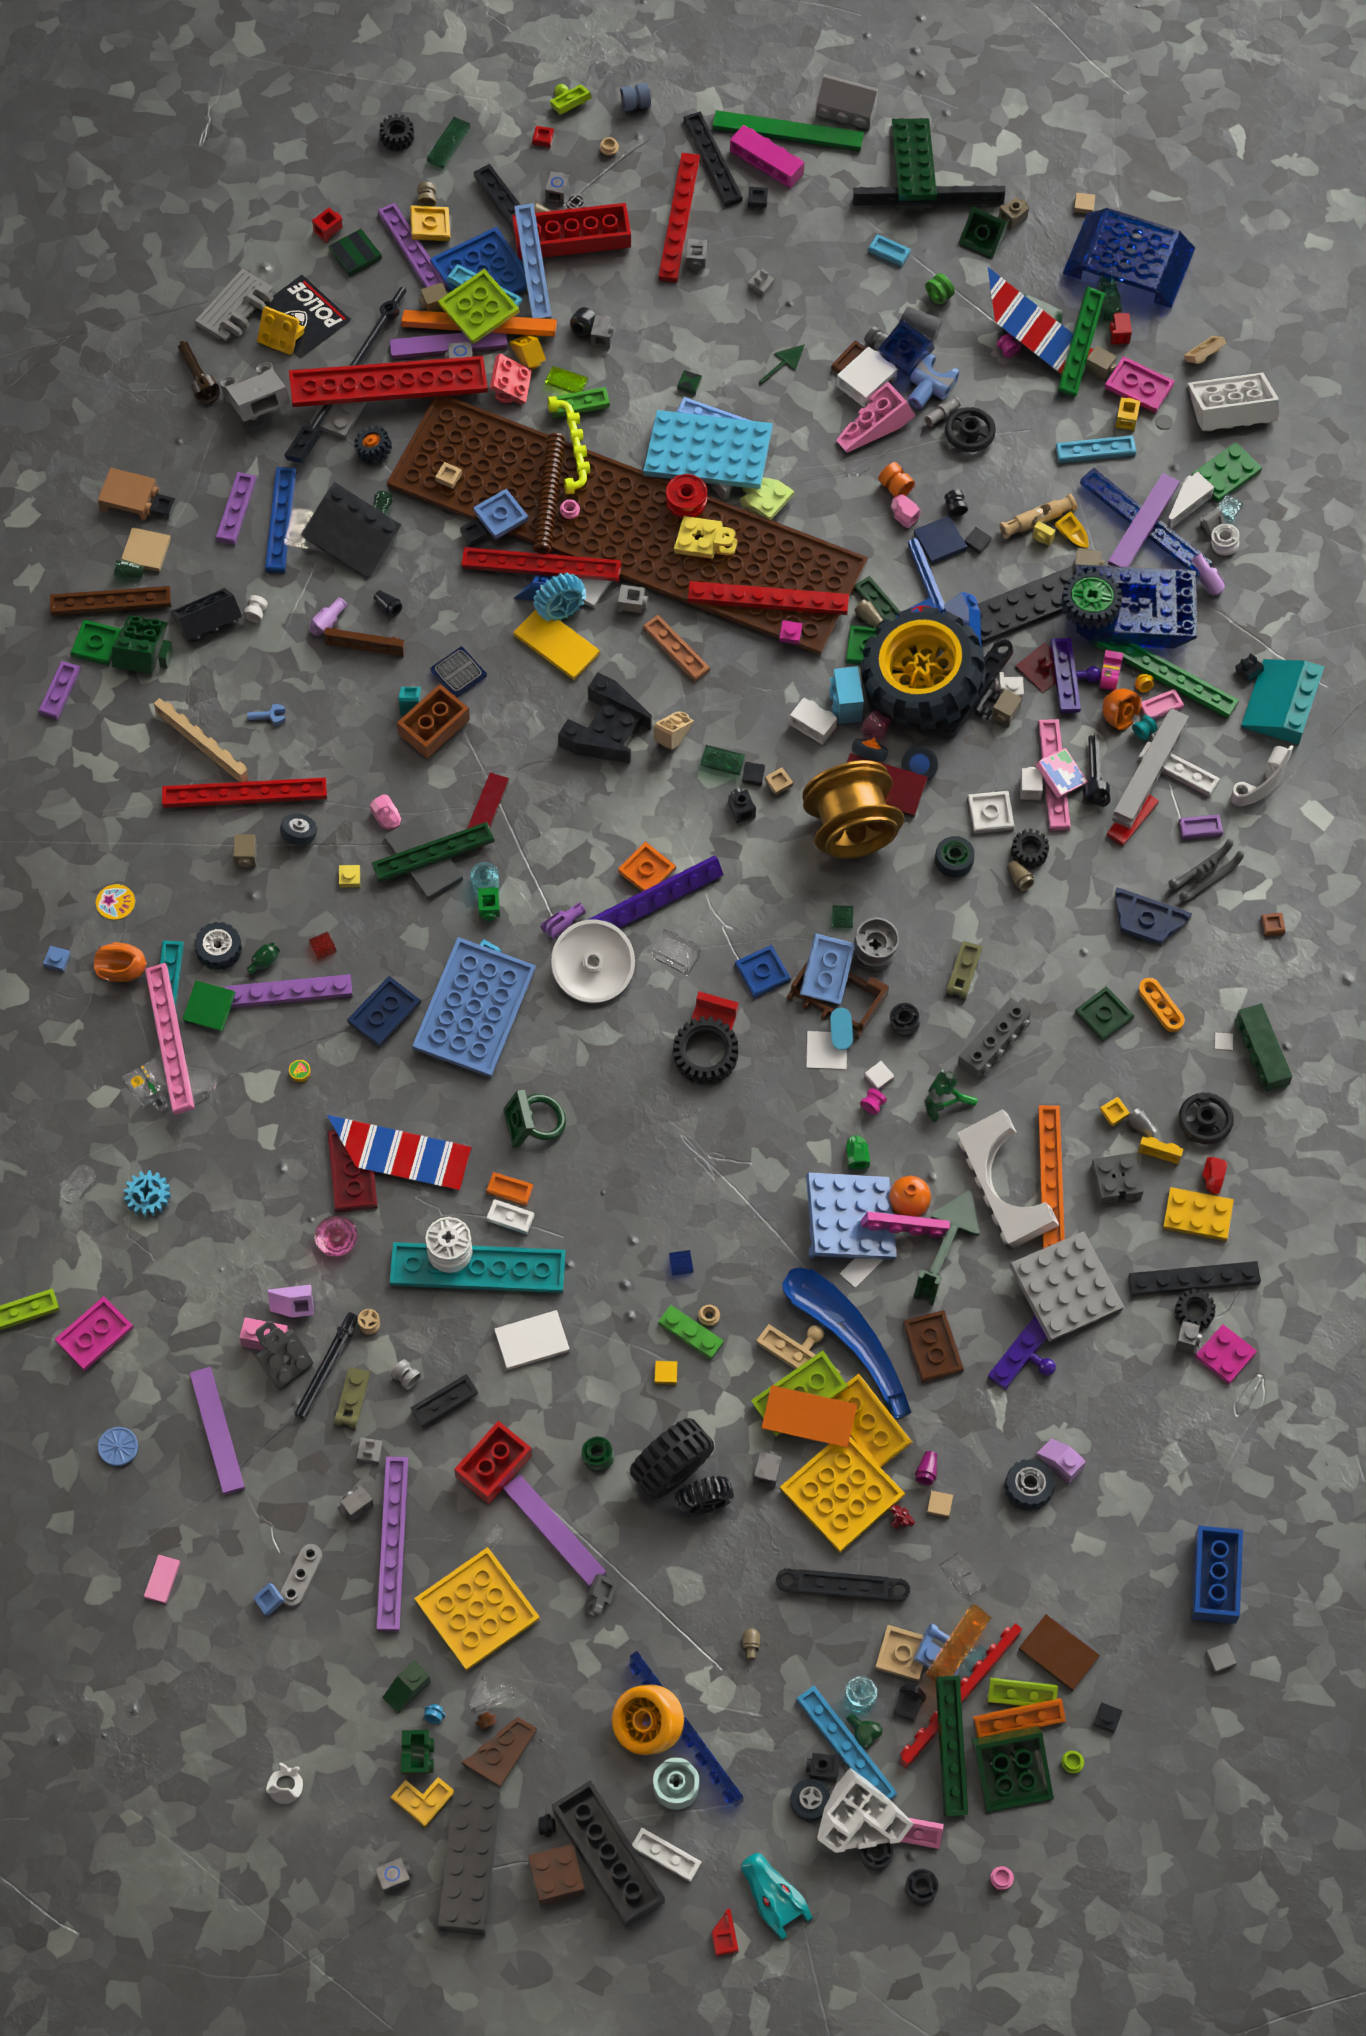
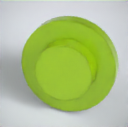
M1077 1751L1066 1752L1061 1759L1062 1768L1070 1774L1080 1772L1084 1766L1083 1756Z

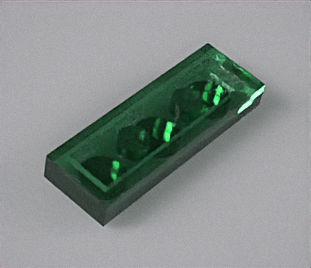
M453 117L427 156V162L444 169L471 129L470 123Z

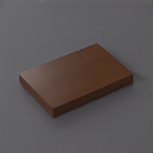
M945 1310L903 1321L905 1333L922 1383L964 1372Z
M1045 1614L1018 1649L1071 1691L1076 1688L1100 1657L1097 1652L1047 1614Z

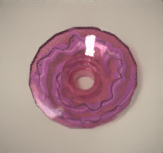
M330 1216L322 1220L314 1234L315 1243L319 1250L326 1255L334 1257L350 1252L356 1245L358 1238L357 1229L353 1222L342 1216ZM336 1236L340 1237V1240L337 1242L333 1241V1238Z

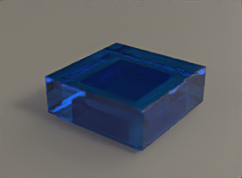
M690 1250L669 1253L672 1275L693 1273Z

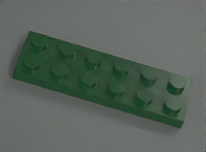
M929 118L892 119L891 125L899 201L937 200Z

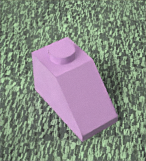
M1052 1438L1036 1453L1067 1484L1084 1470L1086 1463L1070 1446Z

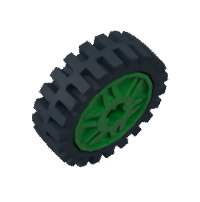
M1087 570L1086 575L1082 571L1079 572V576L1074 574L1072 579L1069 578L1063 589L1061 599L1063 613L1066 614L1068 620L1072 619L1073 624L1076 625L1079 622V627L1082 628L1084 625H1087V629H1092L1093 625L1095 629H1100L1101 625L1106 627L1108 622L1111 624L1114 618H1117L1121 608L1122 591L1121 588L1119 589V584L1117 582L1114 583L1112 577L1107 579L1108 574L1103 573L1100 576V571L1092 574V570Z

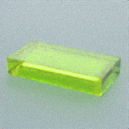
M552 366L545 380L546 385L569 393L584 391L589 382L588 377L556 366Z

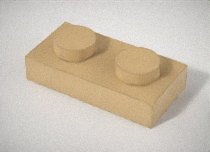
M1211 336L1184 354L1186 362L1195 364L1204 362L1207 356L1219 352L1220 348L1226 344L1224 337Z

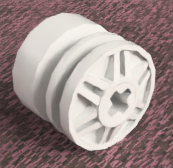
M452 1217L440 1218L431 1224L425 1239L428 1259L433 1267L447 1273L457 1272L466 1267L471 1260L473 1252L470 1230L467 1225L458 1218Z

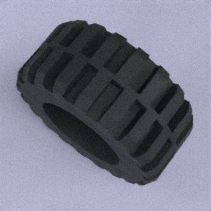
M685 1418L660 1434L658 1438L654 1439L631 1464L630 1475L649 1498H661L680 1486L682 1482L686 1481L706 1462V1459L714 1451V1442L694 1419Z

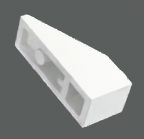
M1199 472L1193 476H1188L1183 481L1182 488L1168 519V530H1171L1212 498L1214 486Z

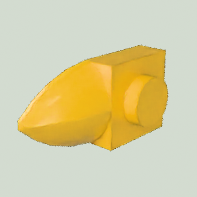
M1071 511L1054 524L1065 539H1069L1077 546L1089 547L1087 533Z

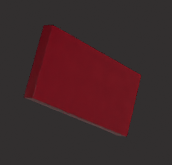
M850 753L847 763L873 760ZM878 762L886 767L888 774L893 780L892 788L884 798L886 805L894 806L900 809L902 813L916 816L928 777Z
M336 1130L327 1131L335 1213L378 1208L374 1171L356 1167Z

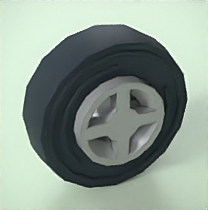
M805 1779L793 1788L790 1795V1805L793 1812L799 1818L806 1821H815L822 1818L824 1808L831 1795L828 1788L822 1782L815 1779Z

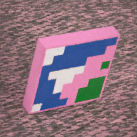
M1066 748L1035 764L1057 798L1088 782Z

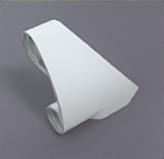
M1291 745L1289 749L1281 746L1274 747L1266 763L1265 776L1267 780L1258 787L1245 782L1236 783L1232 790L1231 802L1239 807L1246 806L1263 799L1274 791L1283 778L1294 746Z

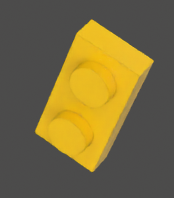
M1142 1136L1138 1152L1179 1165L1183 1149L1173 1143L1166 1144L1159 1142L1154 1137L1146 1138Z

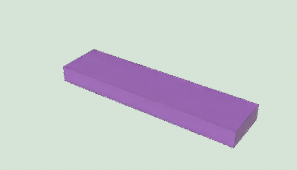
M237 472L216 535V541L236 545L257 481L256 476Z

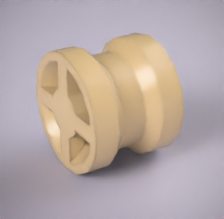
M365 1309L358 1315L360 1331L366 1335H373L378 1332L380 1319L375 1310Z

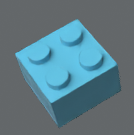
M858 666L834 669L833 677H830L829 696L830 699H833L832 713L837 717L838 724L862 721L864 700Z

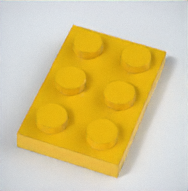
M1170 1187L1163 1229L1227 1241L1234 1199Z

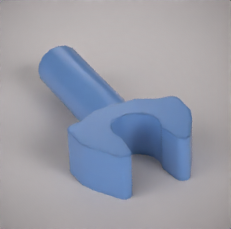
M273 704L269 711L247 713L248 721L269 719L273 722L274 726L281 725L286 721L285 716H275L277 713H285V707L279 704Z

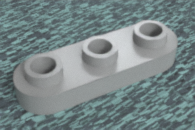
M307 1544L301 1549L280 1593L285 1600L283 1604L286 1607L295 1608L302 1603L322 1562V1551L315 1544ZM309 1552L315 1553L313 1557H307ZM299 1572L305 1573L304 1577L301 1578L297 1574ZM291 1591L296 1593L292 1598L287 1596Z

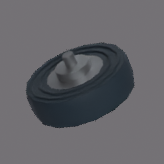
M292 813L282 819L280 833L289 843L306 845L315 839L317 825L307 815Z

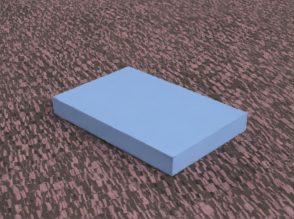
M815 933L800 995L841 1005L855 943Z

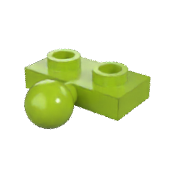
M558 84L554 88V95L556 97L549 101L551 107L561 115L585 103L592 97L591 92L581 84L571 90L564 84Z

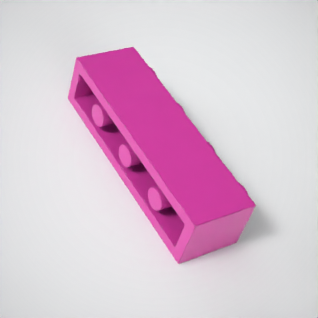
M743 125L730 139V152L789 188L804 174V162L799 157L790 154L783 147L772 143L770 139L759 135L754 129Z

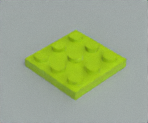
M485 269L438 300L440 307L472 344H475L520 312L518 306Z

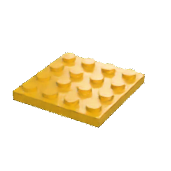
M851 1437L848 1448L828 1444L780 1486V1491L839 1553L905 1496V1492Z
M488 1547L414 1598L417 1605L466 1671L540 1620L537 1612Z

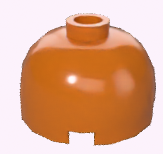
M1125 688L1115 689L1103 700L1102 707L1103 716L1107 723L1119 730L1130 727L1134 723V721L1130 720L1134 715L1138 716L1140 713L1141 697L1137 693Z
M911 1175L896 1180L889 1192L892 1211L896 1215L923 1216L931 1202V1193L926 1182L919 1177Z

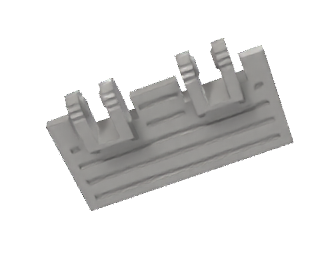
M242 269L195 320V323L206 332L224 341L230 338L231 334L229 332L238 337L242 334V331L234 323L247 328L250 325L247 318L255 310L254 307L262 311L266 307L265 303L258 296L271 302L273 296L270 292L273 290V287Z

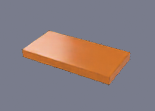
M771 1385L762 1429L848 1448L857 1404Z

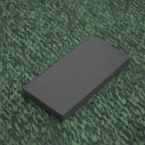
M419 815L384 835L385 841L395 854L436 840ZM450 858L409 872L428 900L463 880V876Z

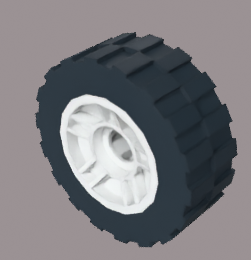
M225 922L209 923L204 928L202 927L196 935L194 942L196 954L201 964L206 965L207 968L224 970L229 966H233L239 960V956L242 953L240 936L232 925H228Z

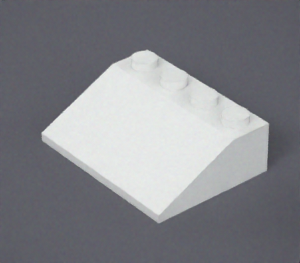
M1264 373L1188 383V390L1197 422L1202 431H1213L1219 428L1230 429L1234 426H1250L1255 423H1270L1279 420V399Z

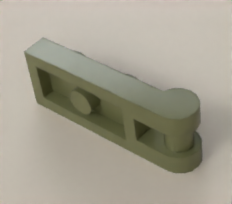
M966 941L962 942L946 994L951 996L952 994L959 995L961 999L966 1000L983 946ZM956 982L963 983V988L955 986Z
M348 1368L334 1425L342 1426L343 1424L348 1425L349 1428L357 1429L371 1375L370 1371ZM345 1412L353 1413L351 1417L344 1416Z

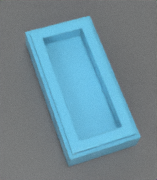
M877 234L870 244L868 252L902 267L909 257L911 249Z

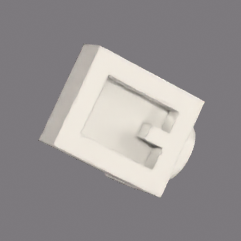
M999 672V678L995 679V691H999V694H1002L1004 689L1023 698V677H1004V672Z

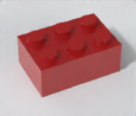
M497 1421L454 1469L455 1477L489 1505L530 1460L532 1448L501 1422Z

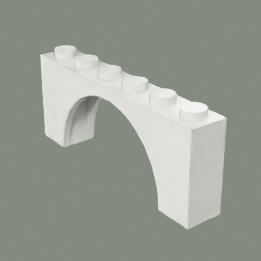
M1002 1109L958 1132L960 1137L958 1144L963 1152L966 1151L969 1157L966 1159L968 1166L971 1170H975L977 1175L975 1181L980 1189L983 1188L985 1192L983 1199L986 1205L991 1207L994 1212L991 1216L997 1226L1000 1225L1002 1230L1000 1236L1004 1244L1016 1248L1059 1226V1223L1051 1206L1046 1202L1031 1207H1017L1005 1203L997 1195L991 1178L992 1163L1001 1145L1009 1137L1017 1133L1009 1115Z

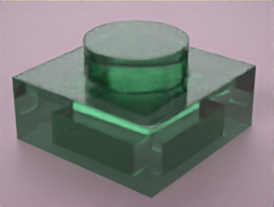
M833 905L832 927L853 928V906Z

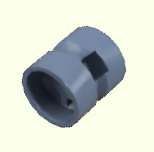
M646 82L636 84L635 88L632 86L620 87L621 101L625 112L632 111L637 106L640 109L651 107V96Z

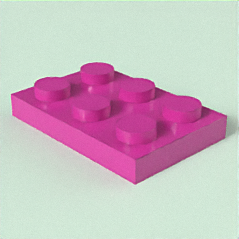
M1123 356L1107 380L1105 389L1123 398L1140 401V406L1157 413L1173 388L1175 381Z
M103 1296L57 1336L55 1342L83 1371H86L134 1327Z

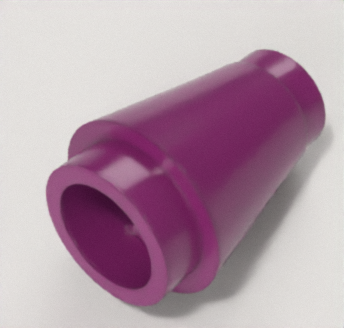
M926 1451L915 1472L916 1481L922 1485H932L937 1478L938 1455L935 1452Z

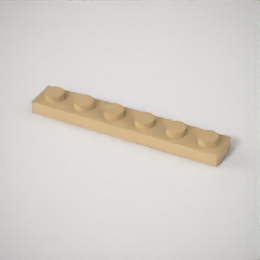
M160 698L154 702L157 715L237 781L246 782L248 780L247 768L242 762H236L227 750H222L218 747L217 742L213 738H207L198 726H193L189 723L185 715H179L169 702L165 703Z

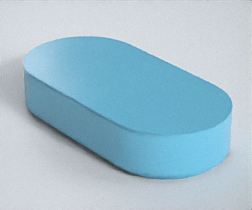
M837 1008L831 1013L830 1017L832 1043L838 1050H846L853 1043L852 1017L847 1009Z

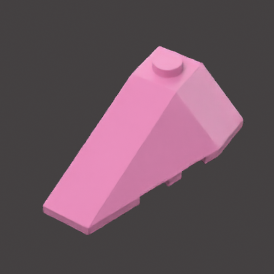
M889 382L871 395L868 405L859 410L857 419L854 422H850L837 438V443L847 453L900 429L916 416L908 402Z

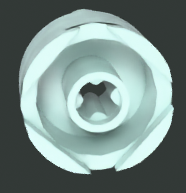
M670 1758L656 1769L653 1777V1791L659 1804L673 1810L683 1809L692 1805L699 1791V1775L690 1762L682 1758ZM675 1780H677L679 1783L678 1787H674L673 1785Z

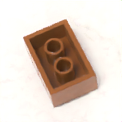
M439 684L397 722L398 735L428 759L470 720L469 708Z

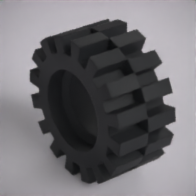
M395 114V117L389 115L388 119L385 117L383 122L380 123V139L383 145H387L388 149L393 147L395 151L396 148H399V151L403 150V146L405 149L408 148V144L411 145L412 140H414L412 121L408 117L404 119L402 114L400 117H398V114ZM395 129H400L404 131L400 135L390 134V132Z
M1024 829L1022 834L1018 832L1013 839L1011 856H1013L1014 861L1018 860V863L1021 865L1023 863L1026 869L1028 865H1031V869H1034L1035 865L1040 867L1041 863L1044 864L1048 856L1049 841L1047 838L1045 839L1043 833L1039 835V830L1033 833V829H1029V832ZM1030 843L1036 845L1038 851L1035 854H1027L1023 851L1022 847L1024 844Z
M1192 1289L1191 1292L1185 1291L1184 1295L1179 1297L1176 1304V1320L1179 1319L1180 1325H1182L1183 1321L1200 1325L1199 1331H1202L1203 1327L1207 1328L1214 1318L1216 1312V1305L1213 1304L1214 1299H1209V1294L1207 1292L1205 1295L1202 1294L1203 1290L1200 1289L1198 1292H1196V1289ZM1192 1303L1201 1305L1204 1311L1200 1317L1191 1316L1187 1311L1188 1305Z

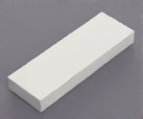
M644 1828L640 1829L632 1843L638 1854L691 1883L702 1864L700 1860Z

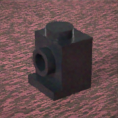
M741 788L733 790L731 795H728V804L736 823L756 817V806L751 799L748 789L742 791Z
M812 1753V1758H807L806 1772H810L809 1779L837 1783L840 1755ZM826 1763L827 1767L822 1769L818 1764Z

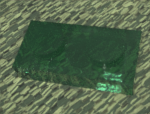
M706 745L700 766L740 776L745 755Z

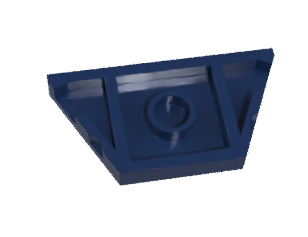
M1116 887L1115 898L1121 932L1161 945L1191 919L1192 913Z

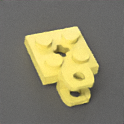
M684 516L674 552L676 554L713 559L715 551L716 554L733 555L737 546V539L734 538L735 531L731 528L723 527L722 521ZM696 535L703 536V538L700 537L699 540H695Z

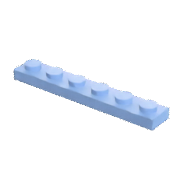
M534 204L514 206L532 318H552Z

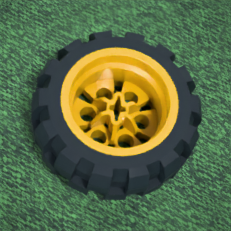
M922 607V612L912 613L911 608L897 613V619L890 621L887 618L875 629L877 636H870L862 651L864 658L860 663L861 677L868 700L873 702L874 709L881 716L888 720L892 717L894 724L911 729L912 725L915 724L920 725L921 730L936 729L935 724L946 721L948 725L961 717L960 711L963 708L966 710L971 709L979 698L978 690L984 687L986 676L985 659L979 638L972 627L964 626L963 619L947 611L945 615H941L938 608ZM917 650V653L913 656L911 652ZM939 651H943L944 653L937 658ZM893 670L902 671V673L892 674ZM904 682H910L908 685H902Z

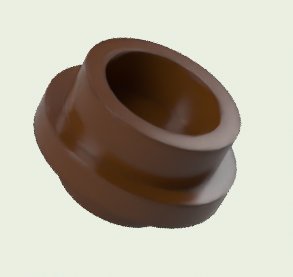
M490 1711L477 1716L479 1721L475 1722V1725H478L480 1730L497 1723L495 1719L496 1713L491 1715Z

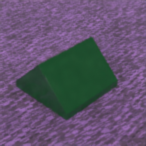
M972 207L958 243L993 258L1005 239L1007 221Z

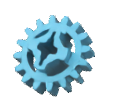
M150 1170L147 1175L140 1171V1177L138 1178L133 1175V1182H126L129 1189H124L123 1191L124 1195H126L124 1197L125 1203H129V1210L134 1209L135 1215L142 1212L144 1217L150 1212L152 1216H155L156 1210L162 1213L161 1206H168L169 1204L166 1199L171 1198L170 1192H168L170 1191V1186L166 1184V1178L160 1179L158 1172L152 1176Z

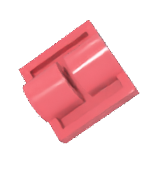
M498 354L495 357L490 389L496 392V400L501 403H512L514 401L520 405L526 403L532 370L502 354Z

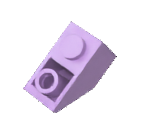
M311 1285L268 1290L271 1312L288 1317L314 1315Z

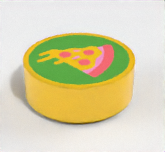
M296 1060L291 1063L289 1067L290 1077L296 1082L306 1081L311 1074L309 1064L304 1060Z

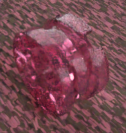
M876 709L864 721L861 733L869 735V739L875 738V741H877L888 729L891 719L883 716L882 712Z

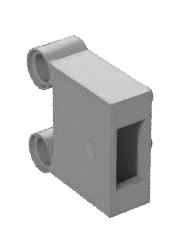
M265 362L259 364L256 367L258 376L240 383L237 382L235 377H226L220 382L225 401L231 403L243 422L247 420L255 421L262 414L267 412L275 413L278 410L277 408L290 404L287 389L275 373L272 363Z

